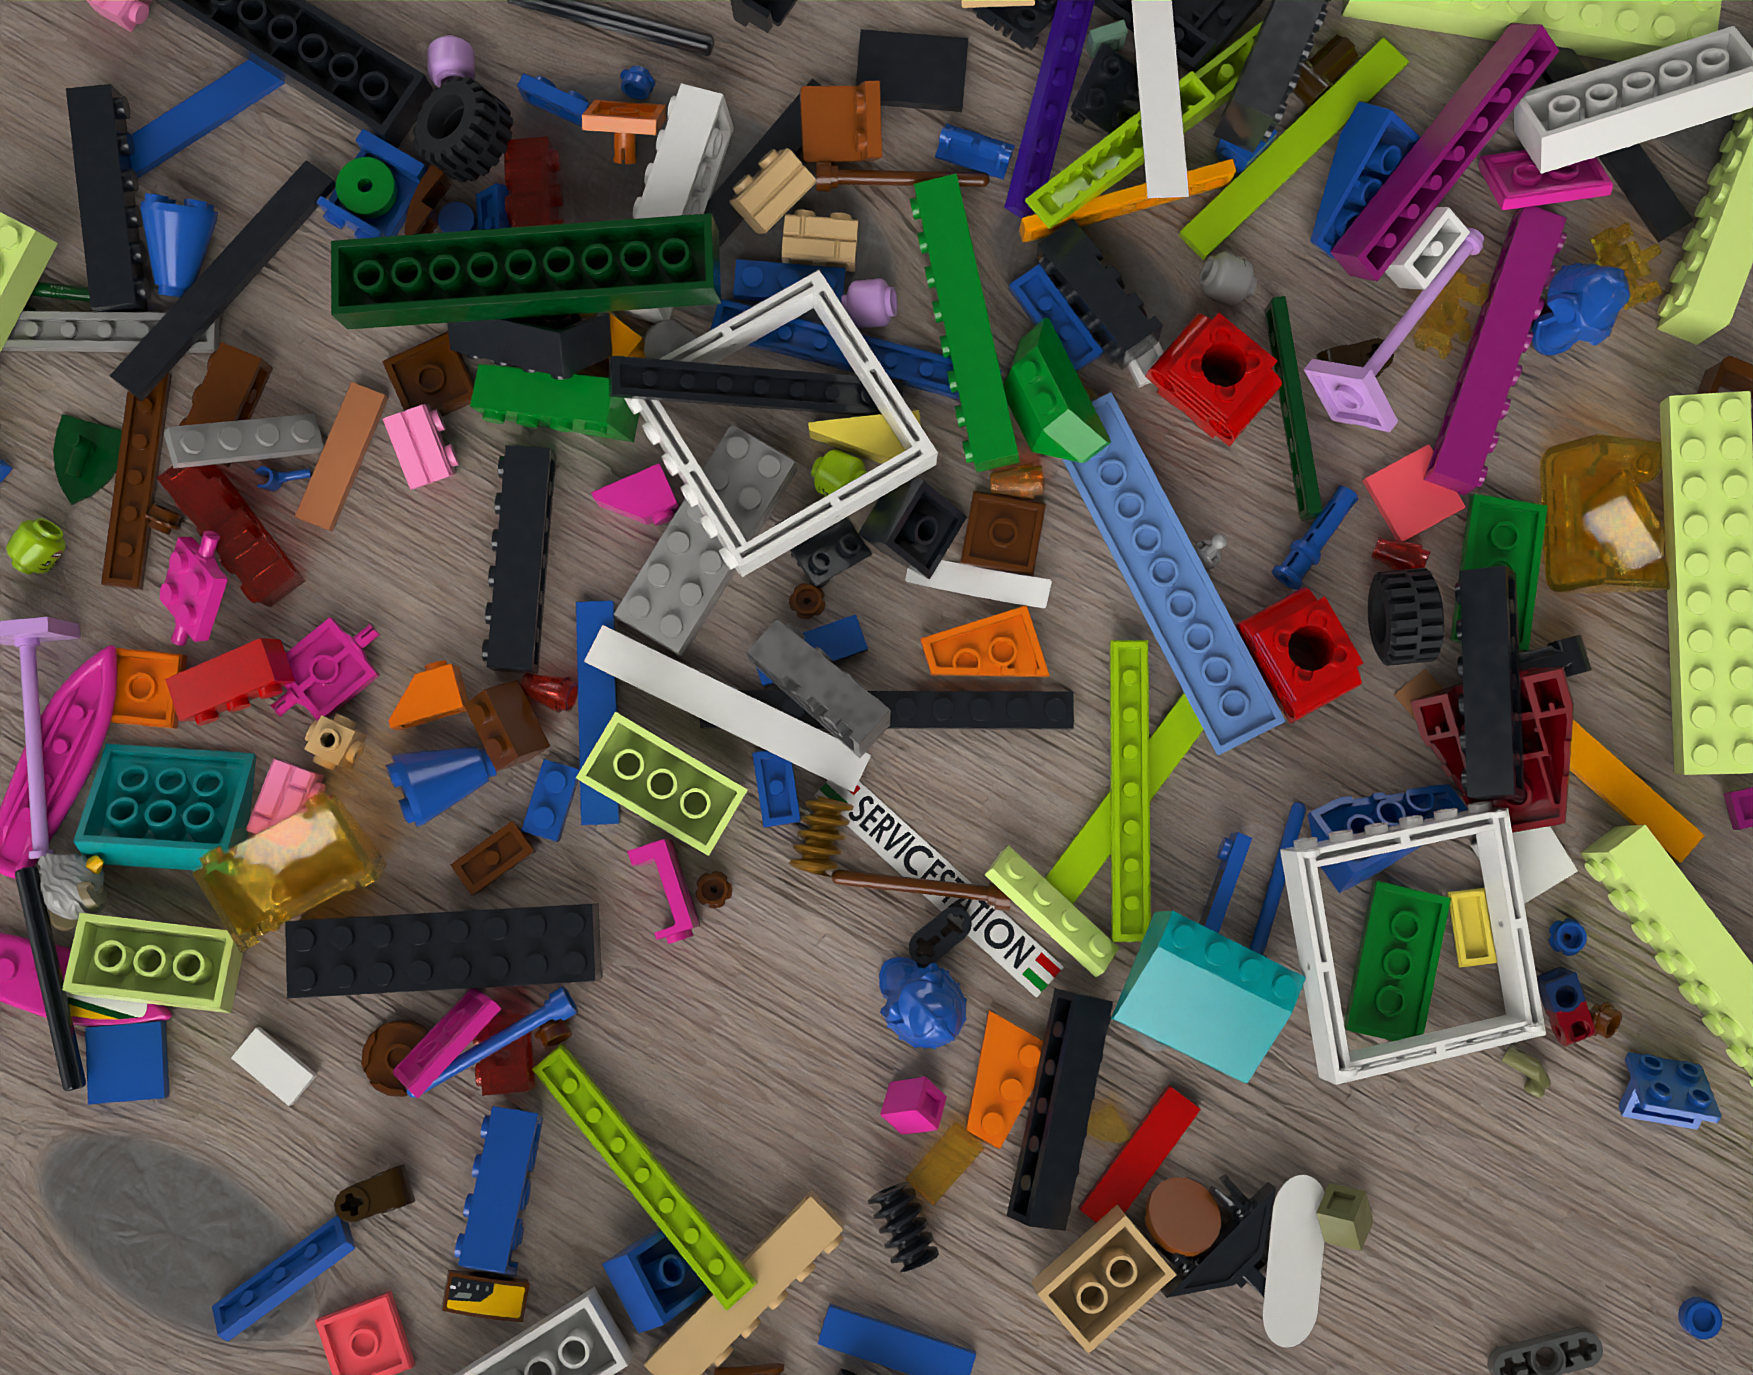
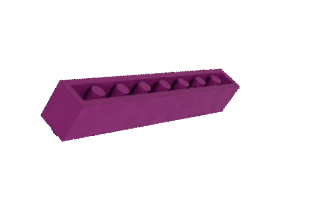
M1510 24L1330 251L1349 276L1378 281L1558 54L1560 50L1542 24Z
M1535 206L1520 208L1512 217L1433 448V454L1424 477L1425 481L1453 490L1463 496L1476 487H1481L1488 472V467L1484 465L1487 454L1493 452L1499 440L1500 433L1495 430L1499 419H1504L1510 407L1511 399L1507 398L1510 386L1513 387L1516 384L1522 371V365L1518 364L1521 353L1527 351L1533 338V332L1529 331L1532 320H1536L1542 311L1545 302L1543 298H1540L1543 288L1549 285L1555 273L1556 266L1551 265L1554 255L1561 251L1567 237V233L1562 232L1566 217Z

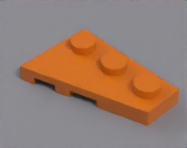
M1027 605L920 638L930 674L934 676H1050Z
M989 1009L966 1130L1000 1149L1034 1088L1043 1040Z

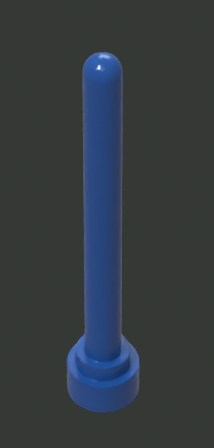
M1295 802L1291 806L1249 948L1265 957L1267 956L1264 955L1285 884L1280 850L1294 847L1293 841L1299 837L1306 813V807L1301 802Z
M562 986L551 992L549 999L544 1001L545 1005L458 1055L424 1093L549 1020L557 1021L561 1018L565 1021L577 1014V1006L568 990ZM407 1089V1094H408L410 1097H412V1098H416V1097Z

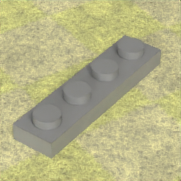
M315 413L168 427L164 432L173 468L320 453L324 448Z

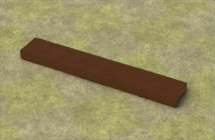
M169 372L143 401H140L127 391L101 585L143 590L151 528L148 527L150 520L144 516V513L149 514L152 504L155 503L172 377Z

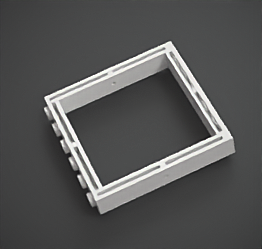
M820 270L660 358V360L715 364L814 308L906 451L747 542L658 400L624 398L633 414L635 415L640 412L646 423L642 427L653 445L659 443L666 454L662 455L661 458L670 474L674 476L678 473L685 485L680 487L689 505L691 507L698 505L704 516L700 518V521L709 537L717 536L724 548L720 549L719 552L730 570L735 568L742 577L936 465L937 450Z
M1491 801L1475 802L1468 804V811L1458 813L1457 808L1441 809L1433 812L1434 818L1423 820L1421 815L1403 817L1399 819L1400 825L1388 827V823L1369 824L1364 826L1365 832L1353 834L1352 830L1335 831L1329 833V840L1317 842L1316 837L1301 838L1293 841L1294 847L1280 850L1301 975L1306 977L1303 987L1319 1078L1338 1085L1546 1035L1508 808L1492 807ZM1476 834L1506 1015L1349 1052L1317 867Z

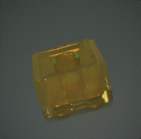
M1627 468L1616 474L1583 502L1582 517L1579 518L1581 526L1588 537L1595 536L1601 545L1599 553L1607 567L1614 566L1620 577L1664 556V527Z

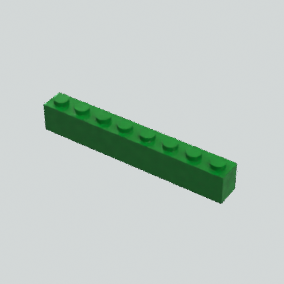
M957 173L915 183L916 197L910 198V204L914 220L921 219L924 231L918 232L917 236L921 253H929L931 266L924 268L929 289L936 287L939 299L932 301L936 323L944 322L946 335L939 336L944 358L951 357L954 370L947 371L951 392H959L961 405L954 407L959 428L966 427L969 440L962 441L966 462H974L977 473L1020 463Z

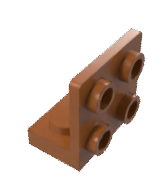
M864 81L858 86H803L800 88L803 162H865L882 158L880 81Z

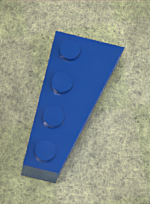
M492 1106L491 1115H485L481 1127V1138L485 1139L483 1152L476 1155L472 1169V1177L477 1178L473 1194L468 1193L463 1211V1216L468 1217L465 1233L458 1235L455 1246V1257L459 1258L458 1266L516 1276L518 1262L511 1261L513 1250H517L518 1245L522 1243L523 1219L518 1217L519 1211H525L526 1206L529 1204L531 1180L526 1179L527 1171L533 1172L535 1168L543 1117L538 1113Z

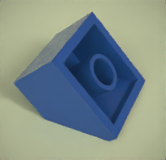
M660 1228L630 1244L602 1263L638 1334L666 1324L710 1291Z

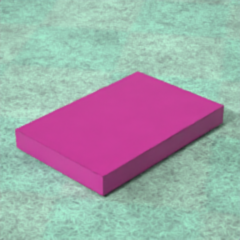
M1526 150L1480 156L1478 165L1501 210L1611 195L1613 188L1612 181L1597 157L1542 174Z
M470 988L397 1065L392 1074L418 1099L501 1008L478 989Z

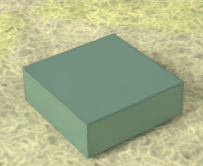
M1124 19L1089 30L1086 50L1090 59L1095 58L1102 43L1115 52L1124 48L1128 32Z

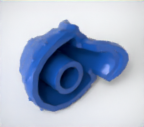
M1575 262L1567 266L1563 265L1562 269L1553 277L1548 289L1546 303L1547 307L1553 312L1539 316L1533 324L1532 343L1534 349L1541 355L1551 356L1565 352L1579 340L1596 346L1609 337L1619 311L1628 302L1631 295L1625 271L1618 267L1600 266L1593 263L1582 264Z
M895 957L887 960L881 967L879 988L887 1002L881 1008L880 1013L888 1024L887 1028H891L899 1036V1040L906 1041L914 1048L936 1049L951 1041H955L964 1022L967 1020V999L964 998L959 987L960 983H956L950 976L949 971L940 968L935 962L922 968L921 964L911 958Z

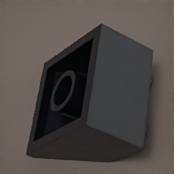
M914 477L879 498L858 534L883 554L930 580L967 517L928 483Z

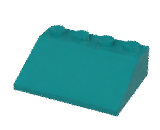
M106 744L73 842L87 859L92 856H99L103 859L104 865L239 873L248 840L246 828L250 820L256 755L255 753Z
M1173 910L1154 912L1111 1019L1247 1084L1291 1016L1306 977Z

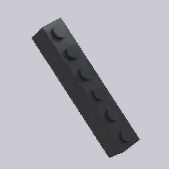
M111 84L66 88L90 307L96 312H148L147 300L151 299V289L143 272V264L147 262V253L139 237V227L143 226L141 210L135 202L134 191H138L139 183L137 174L131 167L130 155H134L135 147L133 138L127 131L126 119H130L131 115L128 100Z
M505 445V456L499 457L498 476L503 478L502 492H497L495 496V513L499 515L498 529H493L491 540L492 550L496 551L495 565L490 566L488 583L489 587L493 588L492 602H487L485 610V622L490 625L489 639H484L482 645V659L487 661L486 667L493 671L538 674L556 467V455L550 448Z
M1507 566L1459 571L1460 582L1455 584V598L1458 605H1461V619H1458L1456 622V633L1458 640L1462 642V656L1458 657L1457 668L1460 678L1463 679L1464 693L1459 695V710L1465 719V731H1461L1460 734L1461 750L1466 754V768L1461 773L1462 787L1464 791H1467V797L1479 801L1525 798L1516 573Z
M1054 989L1007 1211V1217L1026 1226L1066 1231L1076 1178L1079 1174L1084 1140L1087 1135L1091 1106L1095 1097L1100 1063L1103 1059L1106 1034L1111 1021L1113 1001L1092 995Z

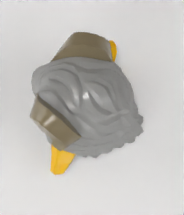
M47 853L46 856L39 857L38 864L41 868L39 873L42 875L40 887L44 903L49 909V919L53 927L61 931H68L77 926L79 913L96 914L104 908L107 892L103 885V859L99 856H92L87 859L85 855L78 856L76 853L72 855Z

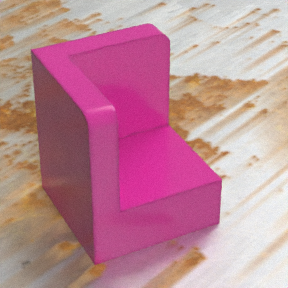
M926 1076L892 1081L888 1085L880 1115L903 1135L935 1131L939 1129L947 1096Z

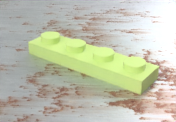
M1007 846L1000 852L984 875L1095 978L1104 973L1119 947L1114 942H1111V939L1010 846Z

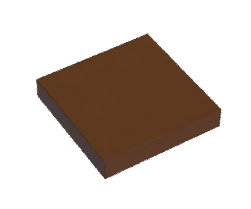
M448 332L382 361L404 411L422 404H430L431 409H438L443 417L471 404L474 382L460 352L450 350Z
M973 491L960 564L1033 577L1046 504Z

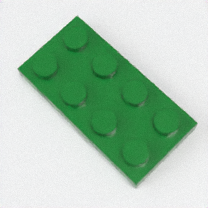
M1473 494L1469 497L1460 571L1507 566L1516 573L1519 652L1524 653L1529 651L1548 505ZM1456 600L1450 641L1460 642L1456 633V622L1458 619H1461V605H1458Z
M1373 881L1344 1021L1345 1030L1390 1041L1424 1034L1451 898Z

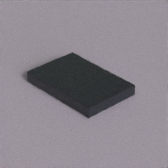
M861 29L856 86L864 81H880L881 106L962 112L968 38Z

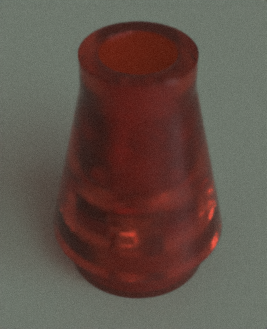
M1379 537L1371 558L1379 560L1393 570L1425 568L1431 551L1423 549L1422 544L1388 540Z
M525 673L520 682L526 696L558 713L563 710L571 711L578 697V684L572 682L570 677Z

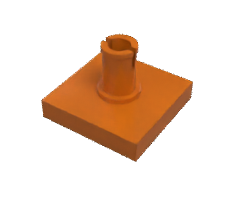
M594 100L582 114V130L614 132L613 162L622 164V160L625 159V164H634L637 162L636 134L656 135L666 120V105Z

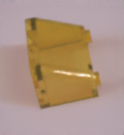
M1595 434L1552 446L1545 451L1540 462L1542 505H1548L1544 530L1546 582L1551 590L1563 593L1657 592L1670 589L1669 570L1665 560L1658 555H1643L1641 515L1637 514L1634 519L1625 521L1628 524L1619 526L1627 530L1628 532L1620 533L1612 529V524L1609 522L1611 503L1615 511L1614 517L1620 510L1626 509L1625 513L1621 516L1622 518L1630 517L1636 511L1630 489L1640 503L1639 484L1654 480L1662 468L1661 442Z
M322 791L304 802L306 808L225 851L218 846L198 858L202 864L192 872V875L240 952L260 942L258 937L268 933L270 930L272 932L278 930L285 921L346 889L348 892L355 889L358 882H360L362 887H365L381 878L387 866L385 859L336 794L327 796L326 792Z

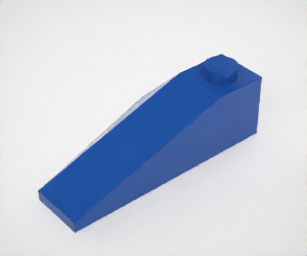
M1359 101L1340 134L1310 240L1312 244L1333 259L1335 258L1330 251L1421 138L1391 109Z
M1450 784L1411 788L1405 793L1385 795L1384 792L1372 793L1370 797L1352 799V796L1339 797L1309 812L1307 816L1311 835L1316 837L1317 842L1329 840V833L1335 831L1352 830L1353 834L1365 832L1364 826L1369 824L1388 823V827L1400 825L1399 819L1403 817L1421 815L1423 820L1434 818L1433 812L1437 810L1457 808L1459 813L1468 811V808ZM1423 845L1321 866V868L1340 894L1369 879Z

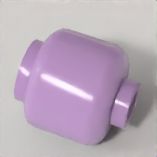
M453 35L439 37L431 42L427 49L428 77L431 82L440 88L443 82L448 79L452 81L454 77H469L474 80L475 55L472 46L464 39Z
M880 278L853 281L848 288L847 295H843L841 299L842 306L855 326L860 329L887 326L891 318L897 315L896 291L894 287H889L887 282Z

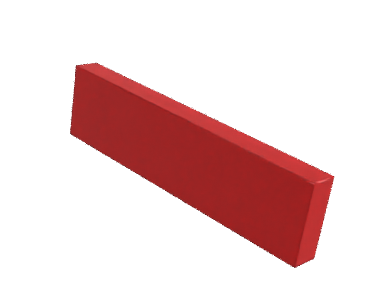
M1168 1084L1078 1206L1079 1210L1096 1223L1116 1205L1125 1213L1201 1109Z

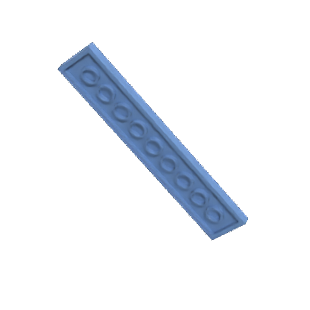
M1112 392L1093 401L1092 404L1111 443L1086 463L1062 459L1218 756L1286 721Z

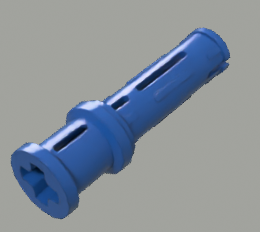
M1342 485L1338 486L1329 502L1322 509L1323 512L1317 516L1302 539L1293 541L1289 546L1291 551L1280 566L1276 565L1273 568L1272 574L1278 581L1294 590H1299L1302 587L1303 582L1301 580L1312 565H1317L1320 562V551L1349 510L1359 500L1354 491Z

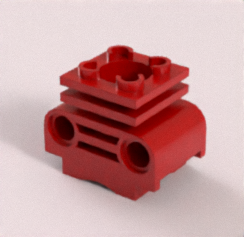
M1220 313L1213 320L1203 314L1195 315L1145 375L1150 382L1159 388L1157 391L1159 395L1186 414L1212 439L1217 436L1229 447L1282 386L1281 379L1272 370L1277 360ZM1215 365L1223 369L1230 378L1231 386L1221 387V385L1216 386L1209 382L1204 376L1201 366Z
M1307 587L1295 591L1235 625L1278 708H1281L1289 724L1362 684L1357 667L1364 662L1326 597L1324 596L1317 600ZM1291 636H1298L1311 645L1315 655L1311 671L1304 670L1298 665L1296 666L1291 660L1288 652V641Z

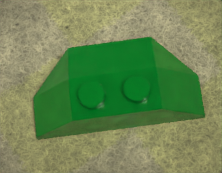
M1044 318L1023 336L1018 343L1003 384L1006 400L1031 452L1086 463L1108 446L1111 440L1050 319Z

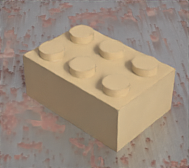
M1116 1205L1038 1274L1031 1283L1037 1295L1089 1354L1172 1280L1176 1273L1122 1209Z

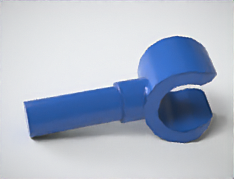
M261 466L255 470V474L270 475V479L266 484L257 485V487L267 491L278 490L284 482L310 478L312 476L310 468L278 472Z

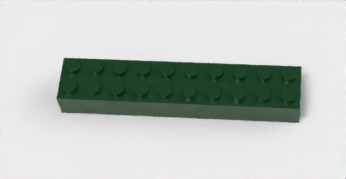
M712 213L331 241V315L347 330L721 304L719 230Z

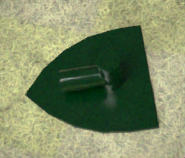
M62 414L53 447L54 469L62 491L70 504L74 505L93 496L108 484L116 474L122 430Z

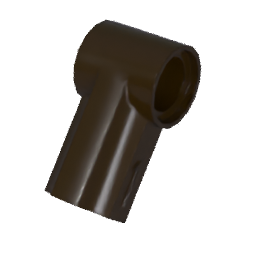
M1337 34L1310 60L1307 58L1305 63H1302L1299 70L1301 75L1293 93L1308 108L1331 88L1333 82L1357 60L1359 55L1355 50V45L1347 37H1341Z

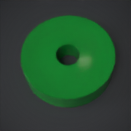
M371 157L356 158L348 162L340 170L336 179V193L340 202L351 214L359 218L372 219L380 217L388 212L396 201L398 194L396 179L390 169L378 159ZM365 184H372V188L368 192H362V187Z

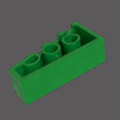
M478 364L470 404L471 408L483 415V420L495 424H504L505 420L529 428L541 426L562 432H576L633 443L640 414L638 412L634 415L624 398L609 397V378L573 374V377L569 379L558 380L551 378L550 374L543 372L529 373L524 372L522 368Z

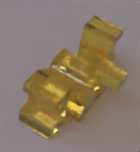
M1628 222L1623 223L1616 229H1613V227L1605 229L1590 239L1599 257L1595 261L1596 265L1618 267L1625 271L1631 294L1628 302L1623 307L1625 311L1642 302L1644 304L1663 294L1657 280L1642 286H1638L1636 282L1638 279L1652 273L1647 262L1660 255L1662 251L1659 244H1653L1641 251L1636 240L1619 246V244L1634 235Z
M1458 272L1449 286L1443 288L1425 314L1424 322L1413 336L1415 347L1422 351H1426L1429 346L1438 350L1440 359L1445 360L1453 349L1451 338L1455 333L1459 334L1460 341L1467 342L1472 335L1471 325L1464 321L1469 312L1468 309L1460 307L1459 299L1482 307L1489 296L1488 285L1483 282L1479 288L1469 285L1468 276ZM1454 320L1455 323L1453 325L1448 326L1446 324V321Z

